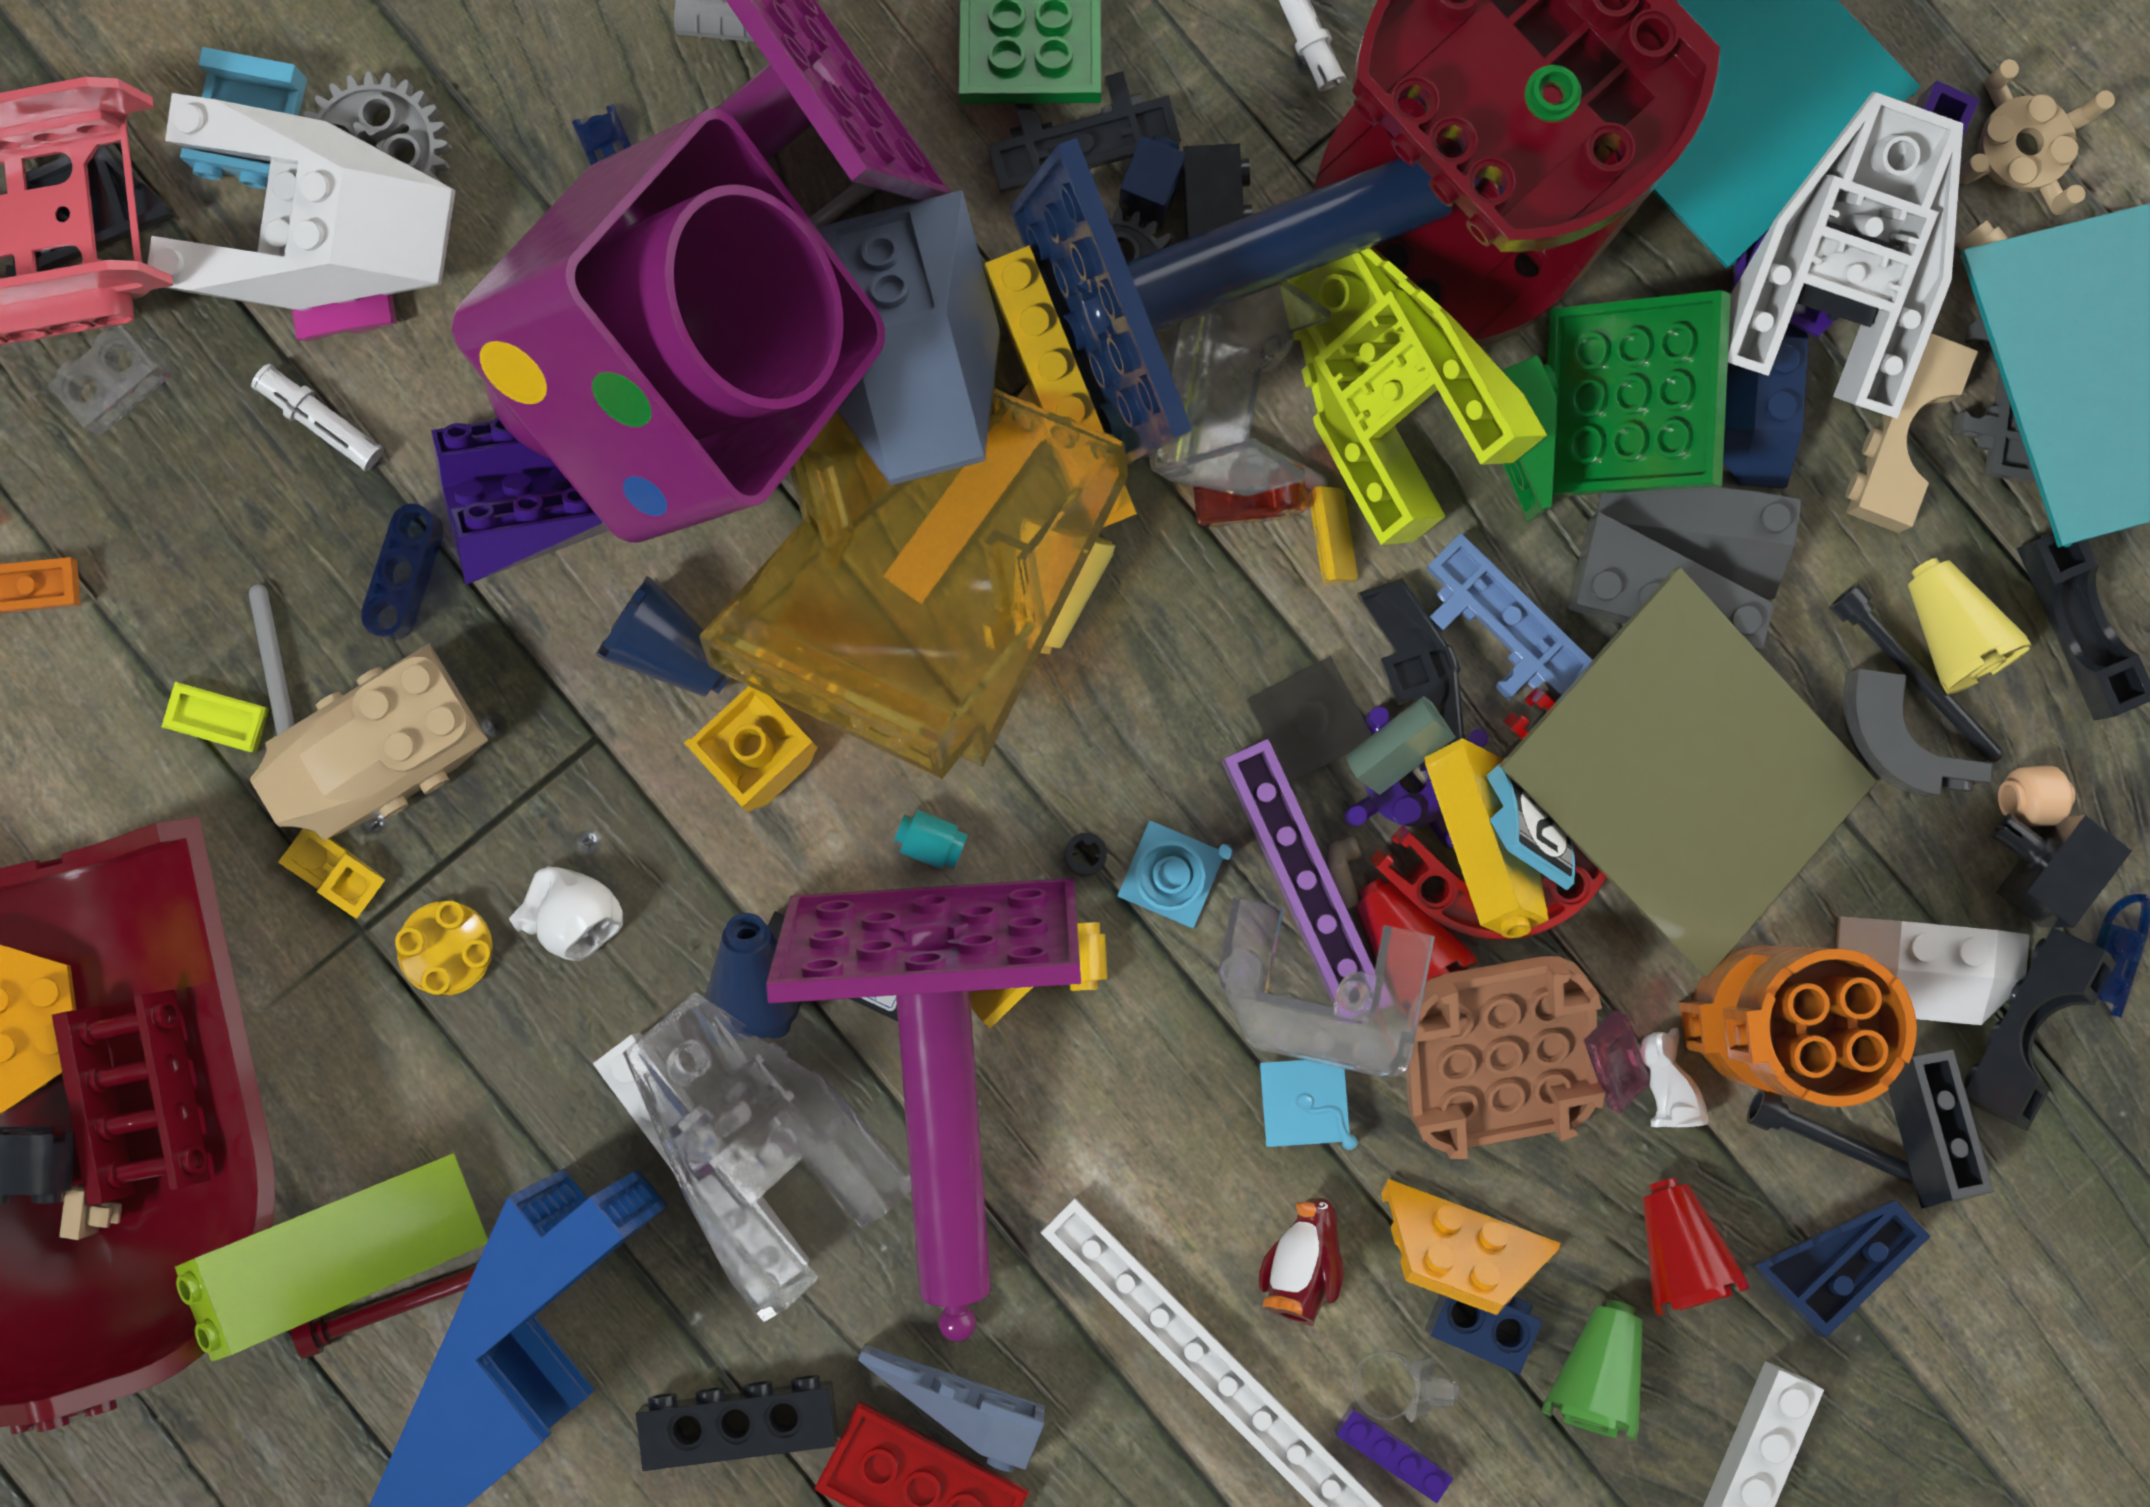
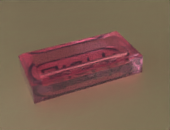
M1615 1010L1583 1041L1598 1083L1605 1091L1604 1100L1606 1106L1620 1113L1649 1086L1650 1079L1628 1016Z

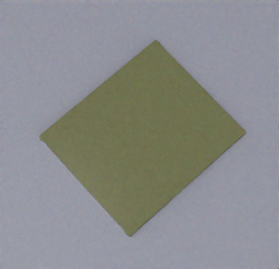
M1675 567L1669 573L1666 579L1499 765L1522 791L1704 977H1708L1877 782L1681 567Z

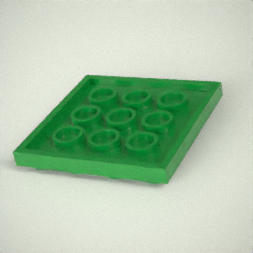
M1718 290L1550 309L1547 364L1553 370L1558 383V391L1554 392L1557 397L1552 497L1722 487L1731 294Z

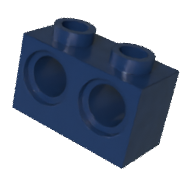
M1141 135L1120 187L1119 206L1124 208L1125 215L1132 217L1136 211H1139L1143 214L1142 222L1149 224L1155 220L1159 224V228L1162 229L1183 176L1186 153L1179 150L1180 146L1176 142L1162 136L1155 135L1152 139Z
M1439 1294L1425 1327L1429 1335L1520 1375L1542 1323L1541 1319L1535 1314L1530 1313L1533 1304L1514 1296L1498 1315L1474 1307L1473 1316L1466 1322L1458 1323L1454 1322L1451 1317L1452 1307L1458 1301ZM1505 1319H1515L1518 1323L1517 1335L1508 1342L1498 1341L1496 1338L1498 1324Z

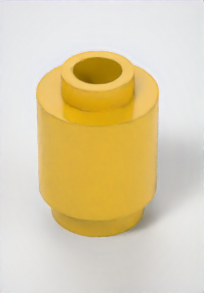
M1100 922L1077 923L1081 984H1070V991L1099 989L1098 980L1108 979L1105 934H1100Z

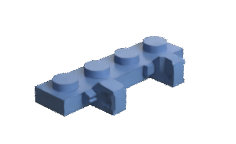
M1462 533L1427 566L1426 570L1444 586L1437 593V596L1444 603L1429 617L1440 634L1461 614L1469 622L1476 617L1512 652L1507 659L1515 667L1495 686L1507 700L1526 683L1533 690L1543 683L1560 698L1593 661Z

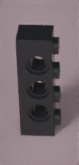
M806 1375L791 1379L792 1386L773 1388L772 1381H759L743 1385L744 1392L725 1394L724 1387H712L696 1391V1398L677 1400L676 1393H665L648 1397V1404L642 1405L636 1412L642 1471L835 1447L839 1439L832 1380L820 1382V1375ZM781 1403L793 1406L797 1411L798 1421L789 1426L778 1423L773 1415V1407ZM734 1409L743 1411L749 1418V1429L742 1432L732 1430L726 1423V1413ZM682 1416L695 1417L701 1424V1435L695 1438L683 1435L678 1427L679 1418Z

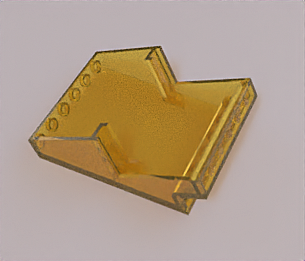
M994 387L985 461L890 485L838 412L835 411L790 469L803 521L700 634L699 638L708 665L940 779L945 777L960 757L983 767L1129 476L1124 442L1111 434L1093 430L1077 423L1070 417L1059 416L1036 406L1031 401L1018 399Z

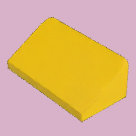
M1314 487L1308 498L1322 584L1329 586L1354 582L1358 579L1345 493L1340 488Z

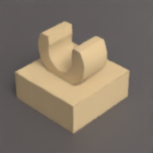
M84 1185L74 1186L72 1190L65 1192L59 1237L79 1240L99 1233L100 1227L107 1228L110 1223H120L122 1204L108 1201L87 1206Z

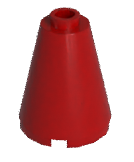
M1382 878L1377 879L1358 893L1362 900L1356 905V910L1393 1006L1399 1015H1404L1405 1006L1413 993L1428 980L1446 973L1468 970V967H1476L1480 964L1474 953L1447 928L1416 906L1391 881L1385 884Z
M1677 1177L1649 1185L1651 1194L1643 1197L1653 1307L1656 1316L1669 1314L1666 1307L1667 1304H1671L1673 1311L1677 1309L1682 1311L1733 1296L1730 1286L1735 1284L1739 1292L1749 1290L1750 1287L1745 1275L1689 1184L1679 1185Z

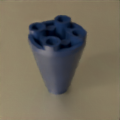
M741 913L728 921L721 937L705 995L709 1019L714 1024L715 1032L722 1038L746 1040L768 1037L773 1039L781 1038L789 1033L791 1023L797 1017L802 1001L768 1003L766 983L777 947V941L770 928L756 914Z

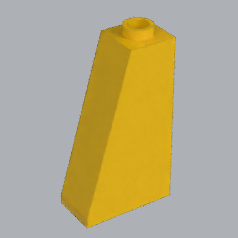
M1463 738L1424 757L1425 765L1480 925L1502 934L1506 938H1518L1527 935L1531 928L1549 919L1540 872L1507 851L1489 820L1504 806L1486 776L1497 765L1501 764L1504 759Z

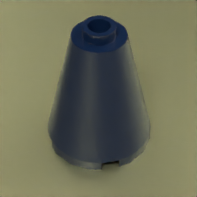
M646 576L642 584L637 588L612 626L610 634L606 640H603L595 654L607 662L706 697L711 690L719 694L734 671L727 666L731 657L656 580L649 576Z

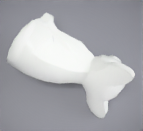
M1672 1028L1668 1034L1665 1032H1654L1645 1036L1641 1044L1630 1046L1631 1058L1650 1068L1649 1085L1657 1105L1656 1115L1650 1119L1651 1127H1695L1709 1123L1706 1105L1699 1087L1691 1076L1676 1063L1677 1048L1680 1040L1678 1028Z

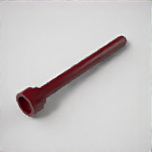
M476 1266L326 1321L320 1317L290 1329L295 1349L302 1359L322 1353L324 1347L330 1345L331 1339L464 1291L467 1289Z

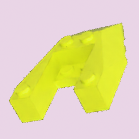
M1374 247L1362 250L1281 283L1294 340H1300L1306 363V366L1302 369L1305 387L1312 389L1317 410V414L1313 417L1315 428L1380 545L1414 542L1446 517L1395 427L1397 423L1435 391H1439L1480 465L1513 463L1547 436L1524 394L1446 310Z

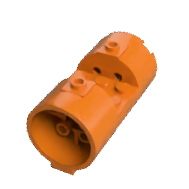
M1760 945L1734 950L1726 955L1708 977L1702 976L1691 1001L1679 1002L1684 1049L1700 1052L1709 1065L1722 1076L1748 1087L1833 1107L1859 1105L1880 1096L1889 1089L1888 1086L1897 1078L1905 1063L1909 1064L1917 1035L1916 1015L1911 998L1900 979L1894 977L1883 965L1872 959L1873 957L1853 950Z

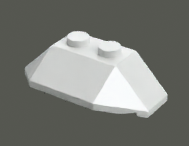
M1838 916L1836 949L1853 950L1869 955L1890 971L1894 977H1898L1911 998L1916 1019L1982 1025L2009 999L2015 984L2019 980H2025L2029 934Z

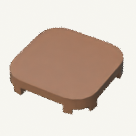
M1541 956L1451 972L1428 980L1413 993L1404 1010V1053L1408 1108L1412 1121L1423 1142L1426 1141L1431 1147L1446 1152L1450 1159H1468L1467 1148L1551 1132H1555L1562 1142L1578 1136L1575 1128L1590 1117L1595 1107L1603 1109L1605 1091L1599 1083V1077L1590 1054L1591 1041L1597 1031L1596 1010L1602 1009L1598 992L1574 962L1559 956ZM1596 1034L1592 1045V1051L1599 1069L1597 1045L1598 1039Z

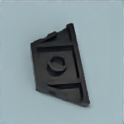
M100 145L87 164L96 250L131 236L124 164L107 145ZM66 155L26 172L27 190L65 182L70 177L73 167L69 156ZM132 170L139 232L175 218L174 210ZM67 207L58 209L56 217L59 222H65L69 219L70 211ZM76 246L35 252L37 272L50 270L82 257L81 251ZM14 256L13 266L6 265V277L16 276Z

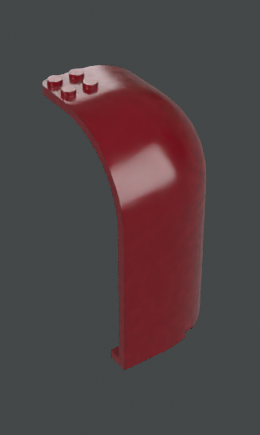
M199 816L154 823L90 846L61 853V858L44 862L33 860L0 868V945L71 966L76 1010L101 1006L103 1019L136 1012L134 996L175 989L211 1181L175 1190H170L167 1175L134 1181L136 1195L110 1201L122 1204L120 1223H110L107 1228L100 1227L99 1233L79 1240L59 1237L65 1192H63V1201L59 1203H32L31 1195H11L10 1203L0 1204V1427L9 1426L11 1434H19L37 1429V1432L48 1431L70 1424L69 1417L84 1413L85 1417L117 1409L116 1399L157 1385L181 1372L200 1358L205 1352L199 1346L195 1336V1326L197 1324L191 1308L183 1302L176 1286L178 1275L175 1266L271 1228L273 1225L275 1175L271 1145ZM140 1031L107 1038L112 1067L145 1060ZM63 1074L48 1082L45 1087L32 1096H28L0 1117V1127L50 1126L54 1136L64 1137V1128L73 1129ZM149 1079L116 1086L121 1114L154 1108ZM158 1127L125 1133L130 1162L163 1156ZM75 1142L73 1187L83 1184Z

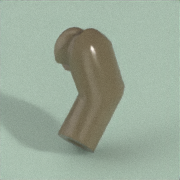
M1352 836L1345 837L1341 841L1335 839L1328 847V870L1346 909L1356 906L1361 901L1348 863L1358 861L1362 856L1355 837Z

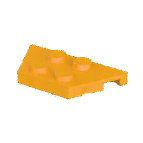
M0 945V1117L28 1096H32L45 1087L48 1082L63 1074L52 1014L76 1010L71 966Z
M1387 1179L1382 1188L1383 1202H1389L1394 1220L1390 1228L1395 1245H1397L1401 1252L1400 1264L1405 1281L1494 1315H1498L1516 1293L1521 1291L1533 1279L1535 1274L1554 1258L1560 1249V1242L1391 1179Z

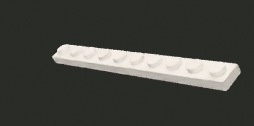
M1075 1197L1041 1230V1234L1313 1507H1384Z

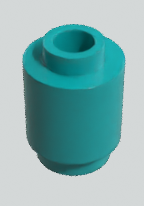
M916 809L913 817L904 814L894 841L902 844L899 853L938 869H941L943 865L954 869L968 834L958 831L959 825Z

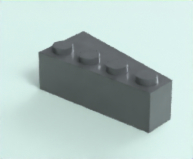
M1600 512L1588 519L1567 606L1568 611L1626 624L1666 579L1669 573L1675 567H1681L1758 652L1763 650L1774 603Z

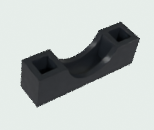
M2051 533L2016 548L2093 720L2115 717L2150 702V678L2139 654L2129 649L2119 639L2102 609L2096 587V573L2099 565L2088 540L2074 543L2070 547L2063 546L2058 548L2054 534Z
M2053 927L2047 938L2040 939L2036 944L2031 956V963L2033 965L2025 980H2019L2013 987L2009 997V1010L2003 1021L1995 1023L1990 1030L1986 1043L1988 1049L1980 1064L1976 1063L1971 1067L1964 1082L1967 1099L1974 1106L2025 1131H2028L2050 1090L2038 1076L2032 1060V1045L2038 1029L2049 1016L2063 1008L2074 1005H2095L2117 964L2105 949Z

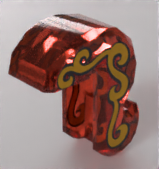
M1278 462L1272 467V470L1205 476L1197 479L1192 485L1196 521L1203 527H1222L1231 523L1281 520L1300 515L1308 507L1304 468L1297 462Z

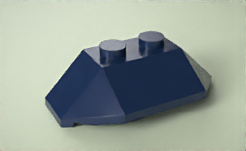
M1789 324L1769 376L1728 363L1723 464L1731 472L1730 475L1738 485L1785 489L1789 483L1803 432L1808 355L1807 332Z

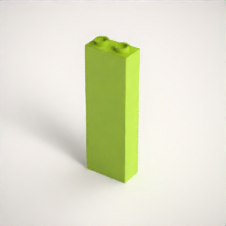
M453 1153L175 1266L178 1275L176 1286L181 1299L190 1306L197 1324L195 1326L197 1342L201 1349L208 1353L211 1362L245 1350L487 1244L488 1238Z

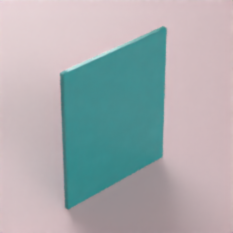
M1676 0L1720 46L1719 66L1713 95L1698 130L1683 153L1652 192L1726 269L1730 265L1736 264L1737 259L1771 227L1775 218L1872 92L1905 102L1909 97L1915 96L1917 90L1921 87L1838 0Z
M2150 203L1977 247H1968L1960 252L2058 548L2063 546L2070 547L2077 542L2150 523Z

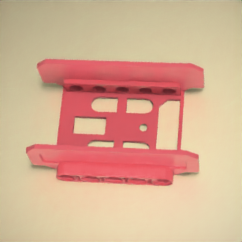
M81 77L0 93V164L5 165L8 193L0 195V258L14 256L16 276L0 279V346L130 323L135 320L133 299L141 298L153 289L173 286L171 274L142 263L126 118L132 112L153 108V97L120 79ZM121 142L134 261H101L97 258L87 164L100 145ZM54 154H67L73 167L70 177L65 182L27 190L25 160ZM61 207H67L70 211V217L65 222H59L56 217V213ZM65 246H76L81 251L83 260L80 265L37 272L35 252Z

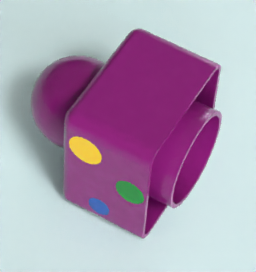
M718 109L705 110L588 167L459 304L452 319L454 341L461 353L483 378L490 404L503 426L524 446L541 456L550 458L605 526L617 538L630 543H640L765 502L877 359L885 343V328L876 307L738 122L728 113Z

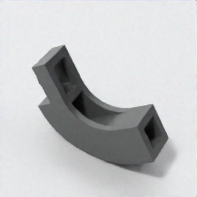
M1857 669L1846 673L1843 692V712L1846 728L1855 750L1864 763L1878 777L1904 792L1923 797L1940 795L1942 780L1944 781L1943 789L1972 792L1973 785L1990 783L1991 763L1937 756L1924 750L1913 740L1903 718L1906 675Z

